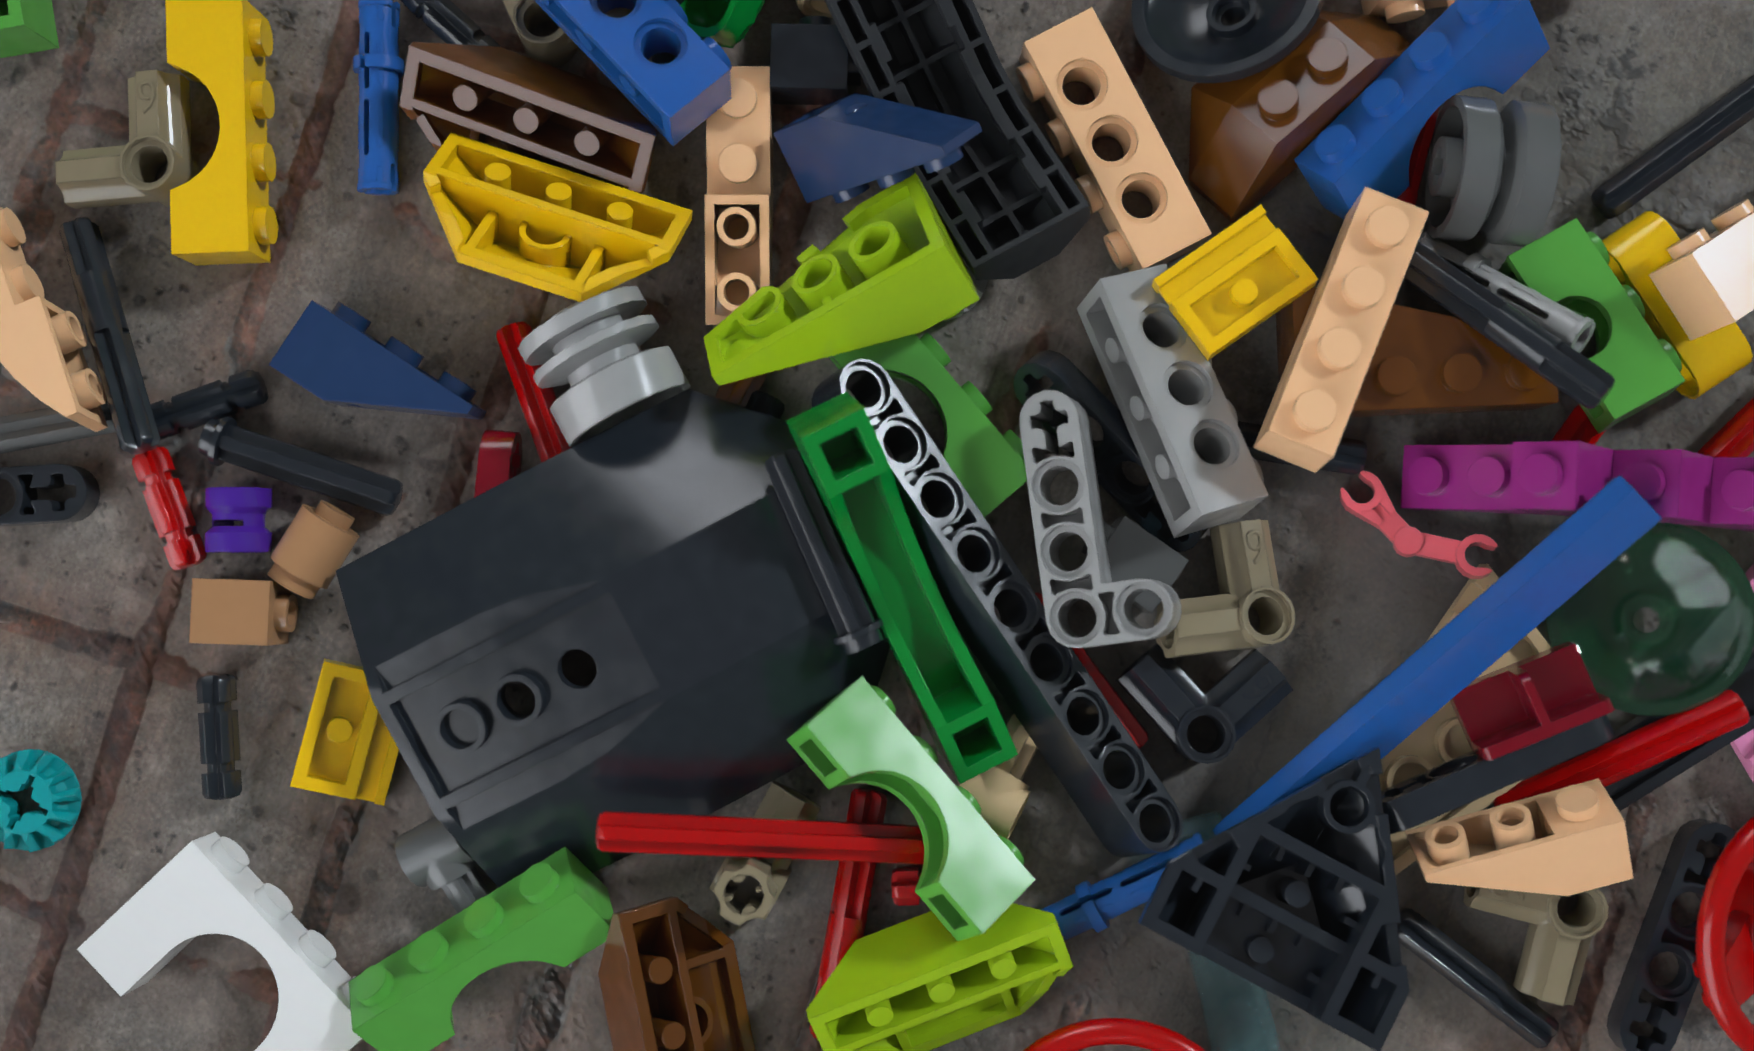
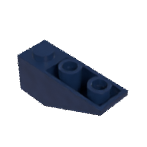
M853 93L812 109L773 134L806 203L832 195L835 203L839 204L870 188L868 182L876 180L880 189H884L912 176L916 172L914 167L923 164L926 172L932 173L955 163L964 156L960 146L982 132L978 121Z
M311 300L269 363L271 367L315 396L339 406L482 420L487 413L471 402L477 392L475 389L445 370L439 379L431 376L418 367L424 358L423 355L393 336L384 345L367 334L366 330L372 322L340 301L331 310Z

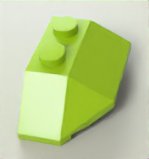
M1012 903L983 934L957 941L935 914L929 911L855 940L810 1003L806 1013L823 1051H930L1022 1015L1048 991L1056 977L1064 976L1073 968V964L1053 913Z

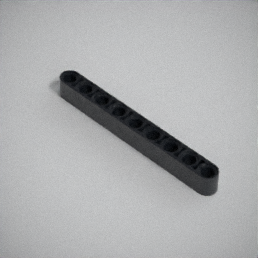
M859 358L843 366L821 382L814 390L812 408L847 392L846 389L865 408L892 469L899 495L916 540L958 631L1103 846L1111 854L1118 857L1167 852L1175 847L1181 838L1183 829L1182 816L1176 803L1073 649L1057 642L1050 634L1046 623L1044 606L889 374L880 364L870 359ZM884 443L890 448L893 459L886 453ZM921 498L926 502L929 508V514L923 508ZM957 551L962 555L965 568L959 561ZM994 606L997 608L1000 614V620L997 618L994 612ZM1030 659L1033 661V664H1034L1035 670H1036V674L1034 673V671H1033V669H1032V667H1031V661H1030ZM1067 714H1068V716H1069V718H1070V721H1071V727H1070V725H1069V723H1068V720H1067Z

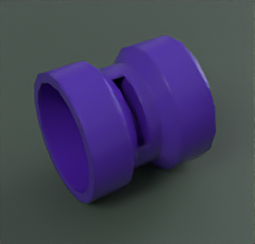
M205 488V508L212 514V527L205 533V552H272V533L265 527V514L272 508L271 488ZM234 521H243V526H234Z

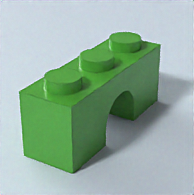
M1575 218L1508 255L1498 271L1540 292L1542 295L1575 313L1594 320L1596 325L1593 333L1596 339V352L1589 360L1611 374L1615 379V384L1605 400L1595 408L1588 409L1580 403L1579 405L1599 434L1667 397L1686 380L1680 373L1682 364L1673 346L1663 338L1657 339L1645 321V308L1639 295L1629 285H1621L1609 267V254L1602 240L1591 231L1586 232L1579 220Z

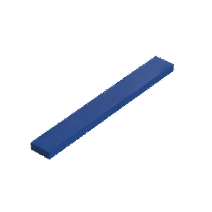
M1620 475L1615 477L1219 822L1212 830L1214 834L1218 835L1375 747H1380L1381 759L1384 758L1662 518Z

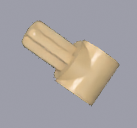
M1015 714L1010 717L1006 727L1019 755L959 785L970 792L977 800L981 808V816L994 832L1007 839L1012 834L1030 796L1029 786L1022 782V779L1038 749Z

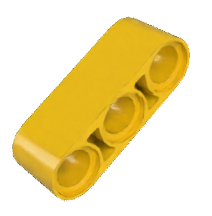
M1645 211L1602 239L1610 258L1608 265L1621 285H1629L1639 295L1645 308L1644 319L1657 339H1665L1677 352L1682 364L1680 373L1686 381L1676 390L1688 399H1696L1750 364L1753 358L1751 346L1736 322L1690 341L1649 277L1650 273L1672 260L1667 248L1678 242L1680 238L1663 217L1655 212Z

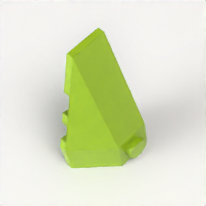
M916 172L907 179L882 190L858 204L842 218L848 227L821 251L813 244L796 257L801 266L790 278L778 288L774 286L761 287L703 337L711 375L719 386L920 333L942 320L954 317L962 309L980 300L967 267Z

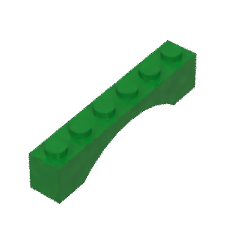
M845 392L787 420L786 423L877 618H882L884 625L881 628L939 754L958 782L962 784L1019 755L995 700L961 638L925 561L905 512L892 469L865 408L848 392Z

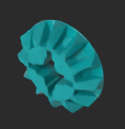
M39 749L20 750L0 758V841L4 843L3 849H19L33 852L45 849L61 841L74 827L79 817L82 803L79 781L71 767L60 757ZM31 785L34 788L31 798L35 802L40 803L39 807L46 810L26 812L21 817L18 814L21 804L14 800L13 795L8 794V791L18 792L27 790Z

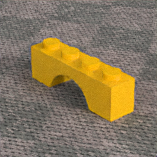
M165 0L167 63L190 80L207 87L216 103L220 122L216 149L207 165L191 180L170 190L171 254L194 265L270 263V244H275L278 237L277 217L274 209L269 206L268 182L274 181L276 176L275 153L271 144L267 143V119H272L275 111L274 94L271 84L266 80L265 57L271 56L273 52V35L270 23L247 0Z

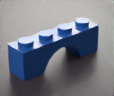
M1456 0L1414 40L1384 72L1294 159L1321 205L1344 220L1347 212L1365 187L1397 199L1409 187V164L1417 137L1427 120L1439 106L1458 92L1472 87H1489L1504 94L1550 49L1530 0Z

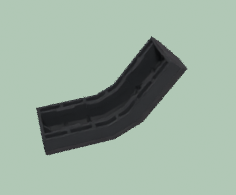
M824 0L871 97L979 122L982 132L960 146L964 155L960 160L932 173H927L923 164L914 167L955 246L975 279H1015L1059 255L1091 218L1090 206L1020 100L996 54L973 0Z

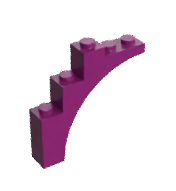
M1581 441L1513 442V444L1404 445L1400 508L1410 510L1572 516L1609 482L1620 475L1662 518L1658 523L1754 532V457H1710L1683 449H1610Z

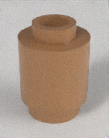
M321 500L316 508L302 504L270 556L274 563L267 573L268 576L286 589L302 597L314 599L320 588L327 589L336 576V570L341 568L360 536L350 528L355 519L342 509L324 500Z

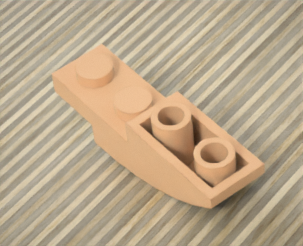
M732 66L730 70L731 99L706 119L707 195H704L706 325H718L761 287L772 286L773 136L770 66Z
M0 207V363L35 397L66 418L95 432L106 429L108 426L101 405L106 403V395L99 378L88 368L82 348L87 346L85 331L78 318L71 311H64L44 298L45 294L42 283L35 271L26 263L21 244L26 242L23 226L11 209Z

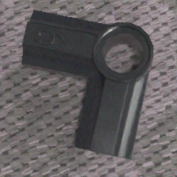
M1155 644L1141 655L1116 679L1119 685L1167 736L1178 754L1185 759L1204 764L1216 763L1227 757L1234 748L1235 743L1293 691L1286 677L1257 649H1252L1205 693L1197 687L1172 658L1165 657L1163 649L1158 644ZM1204 715L1215 724L1217 737L1211 748L1206 751L1197 752L1188 742L1187 729L1193 719Z

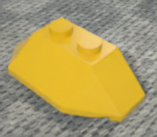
M454 133L449 134L423 171V182L457 262L578 302L597 296L668 262L692 221L693 210Z

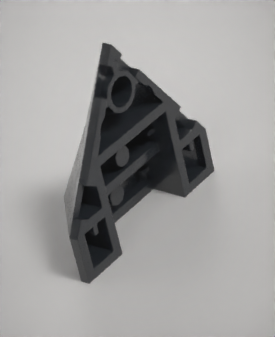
M1380 747L1369 750L1169 861L1138 920L1139 924L1256 984L1375 1051H1381L1410 992L1407 966L1402 964L1397 923H1401L1389 820L1388 814L1383 812L1379 774H1383Z

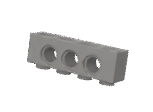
M1161 264L1099 279L1076 309L1173 537L1176 538L1240 519L1269 495L1264 486L1261 467L1251 456L1238 427L1235 408L1226 399L1214 373L1212 359L1207 361L1170 312L1169 305L1160 293L1157 294L1152 288L1153 279L1168 269L1167 264ZM1171 394L1176 396L1180 403L1177 400H1175ZM1196 451L1205 458L1206 462L1197 455Z

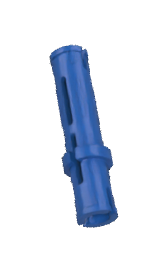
M359 0V54L353 57V71L359 75V168L357 191L360 193L365 192V194L396 195L399 194L398 90L399 77L404 76L405 61L399 57L400 3L393 2V0Z
M1199 832L1194 833L1192 837L1177 843L1169 851L1160 852L1142 859L1136 864L1092 885L1088 880H1085L1075 885V893L1040 910L1054 914L1064 942L1092 928L1099 933L1110 927L1109 920L1148 902L1167 863L1205 841Z

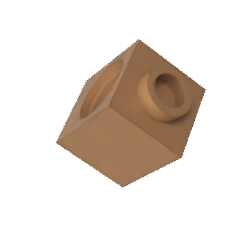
M192 578L189 643L259 646L288 644L289 632L294 631L298 619L297 598L294 594H291L290 590L274 580Z

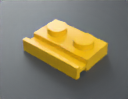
M1261 204L1153 279L1152 288L1157 294L1160 293L1169 305L1170 312L1207 361L1313 288L1318 281V277L1280 228L1276 229L1267 218V211Z
M324 658L290 787L353 800L357 798L384 806L399 749L371 699L363 667Z

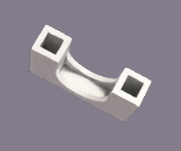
M216 832L192 840L77 949L122 997L148 983L196 936L204 934L233 936L247 942L262 954L274 973L278 987L279 1002L276 1019L265 1040L254 1051H351L362 1040L360 1036L352 1031L348 981L356 976L351 977L335 960L336 951L322 934L315 930L308 931L291 913L293 906L289 898L279 888L270 883L264 884L247 866L250 861L246 852L235 841L228 837H220Z

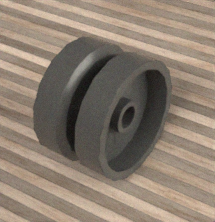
M1457 94L1450 97L1444 103L1436 119L1424 167L1422 209L1429 211L1425 222L1427 234L1434 239L1466 242L1475 237L1479 230H1481L1483 238L1491 244L1524 247L1534 242L1544 227L1551 209L1560 171L1561 131L1560 121L1554 106L1544 102L1511 100L1498 111L1495 101L1487 97Z

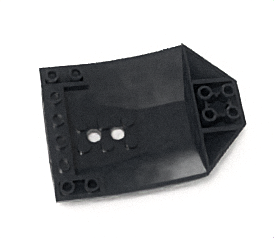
M687 389L526 470L336 570L373 703L435 817L498 887L506 884L525 872L532 865L543 861L563 847H566L592 873L633 854L602 852L597 849L596 825L599 814L604 811L707 816L806 763L787 739L842 690L861 676L869 685L878 687L890 650V645L882 628L879 627L883 640L859 652L846 655L842 644H834L833 638L838 633L765 469V461L771 456L790 448H798L786 423L787 420ZM843 546V549H844V551H845V553H846V556H847V558H848V560H849V562H850V565H851V567H852V569H853V572H854V574H855V576H856V578H857V581H858V583H859V585H860V588H861V590H862V592H863V594H864V597H865V599H866V601H867V604H868V606H869V608H870V610H871V613H872L874 619H876L877 617H876V615H875V613H874V611H873V609H872V606H871V604H870V602H869V600H868V598H867V596H866V593H865V591H864V589H863V587H862V585H861V583H860V581H859V578H858V576H857V574H856V572H855V570H854V568H853V565H852V563H851V561H850V559H849V557H848V555H847V552H846V550H845V548H844V546ZM579 649L593 657L597 673L591 684L579 686L566 679L562 672L561 664L567 651ZM519 681L531 688L536 701L532 713L521 714L510 708L505 698V689L509 682Z

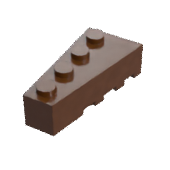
M1311 288L1276 313L1279 382L1317 288ZM1393 304L1349 417L1533 410L1559 403L1558 388L1458 317Z

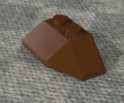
M1321 10L1314 27L1307 37L1278 63L1257 74L1230 82H1197L1191 87L1190 185L1231 223H1234L1298 167L1294 159L1384 72L1411 43L1378 16Z
M413 42L409 45L399 106L411 120L415 119L436 151L439 150L449 134L454 133L642 194L645 191L659 131L618 90L502 47Z
M675 896L666 897L612 914L598 976L613 1051H755L735 945L732 939L705 918L688 908L686 903Z

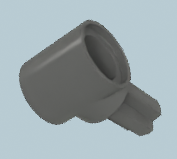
M436 817L397 837L395 842L396 856L405 875L419 887L428 885L431 890L442 888L457 913L469 907L479 898L491 893L475 867L477 862Z

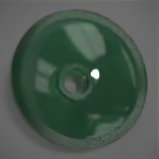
M1657 523L1546 618V628L1552 648L1567 641L1576 644L1596 692L1608 696L1614 709L1646 716L1677 714L1713 700L1724 692L1744 670L1754 648V593L1743 569L1729 552L1716 541L1703 533L1680 524ZM1648 609L1655 613L1658 625L1653 632H1641L1634 626L1633 616L1637 610Z

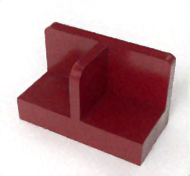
M1570 641L1476 678L1450 700L1471 750L1486 761L1494 760L1615 711L1610 698L1596 692L1576 644Z

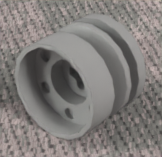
M637 286L620 287L585 301L573 303L534 329L521 341L518 347L526 364L530 366L542 365L533 376L537 386L544 389L570 384L571 387L558 397L550 407V411L570 447L691 387L669 346L651 348L640 352L639 347L655 334L659 325L652 314L639 315L647 306V302Z

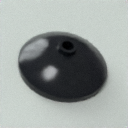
M1133 0L1131 10L1132 24L1143 52L1162 71L1190 82L1222 83L1257 74L1289 55L1314 27L1322 10L1324 0Z

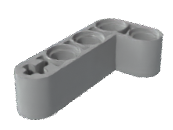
M1044 390L1033 394L1025 402L1020 412L1019 425L1045 617L1050 634L1057 642L1071 648H1088L1144 641L1168 635L1176 628L1181 618L1182 609L1179 596L1171 586L1151 579L1112 582L1091 426L1086 410L1078 402L1056 390ZM1054 409L1068 417V423L1058 426L1057 436L1059 447L1071 453L1074 452L1073 458L1051 456L1045 459V454L1047 453L1059 455L1056 437L1043 430V423L1053 420ZM1070 470L1076 475L1078 480L1077 494L1069 503L1057 505L1052 500L1050 485L1055 476L1063 471ZM1078 534L1086 543L1087 558L1081 567L1069 571L1060 562L1059 548L1067 537ZM1151 590L1161 598L1164 606L1163 615L1160 622L1154 627L1146 629L1134 620L1132 604L1141 592ZM1082 599L1088 601L1094 607L1097 615L1093 631L1084 637L1075 634L1068 624V612L1071 606Z

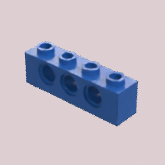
M534 0L672 146L677 144L731 99L730 70L732 65L727 54L715 40L710 37L702 40L687 25V16L676 0ZM614 8H627L632 11L627 16L621 18H612L605 15ZM662 52L670 53L677 57L667 64H655L648 60L654 54Z

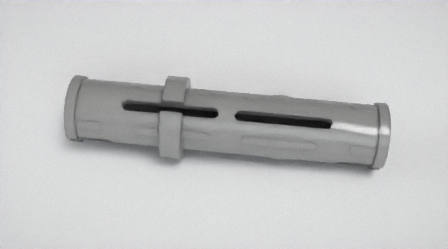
M1427 231L1421 233L1418 242L1483 287L1485 286L1486 289L1580 353L1590 340L1596 325L1594 320L1575 313L1547 298L1540 292L1491 268V260L1477 252L1469 256L1439 239L1432 238L1427 234Z

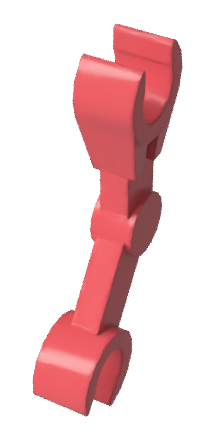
M1361 471L1358 478L1373 491V498L1369 502L1357 503L1352 500L1344 488L1340 489V503L1344 509L1379 529L1393 543L1394 550L1400 556H1419L1455 564L1456 569L1463 576L1470 579H1482L1489 576L1492 572V569L1471 566L1465 558L1466 549L1472 546H1479L1485 550L1494 551L1498 544L1491 537L1483 534H1473L1459 541L1420 532L1417 528L1409 526L1396 512L1379 478L1368 471Z

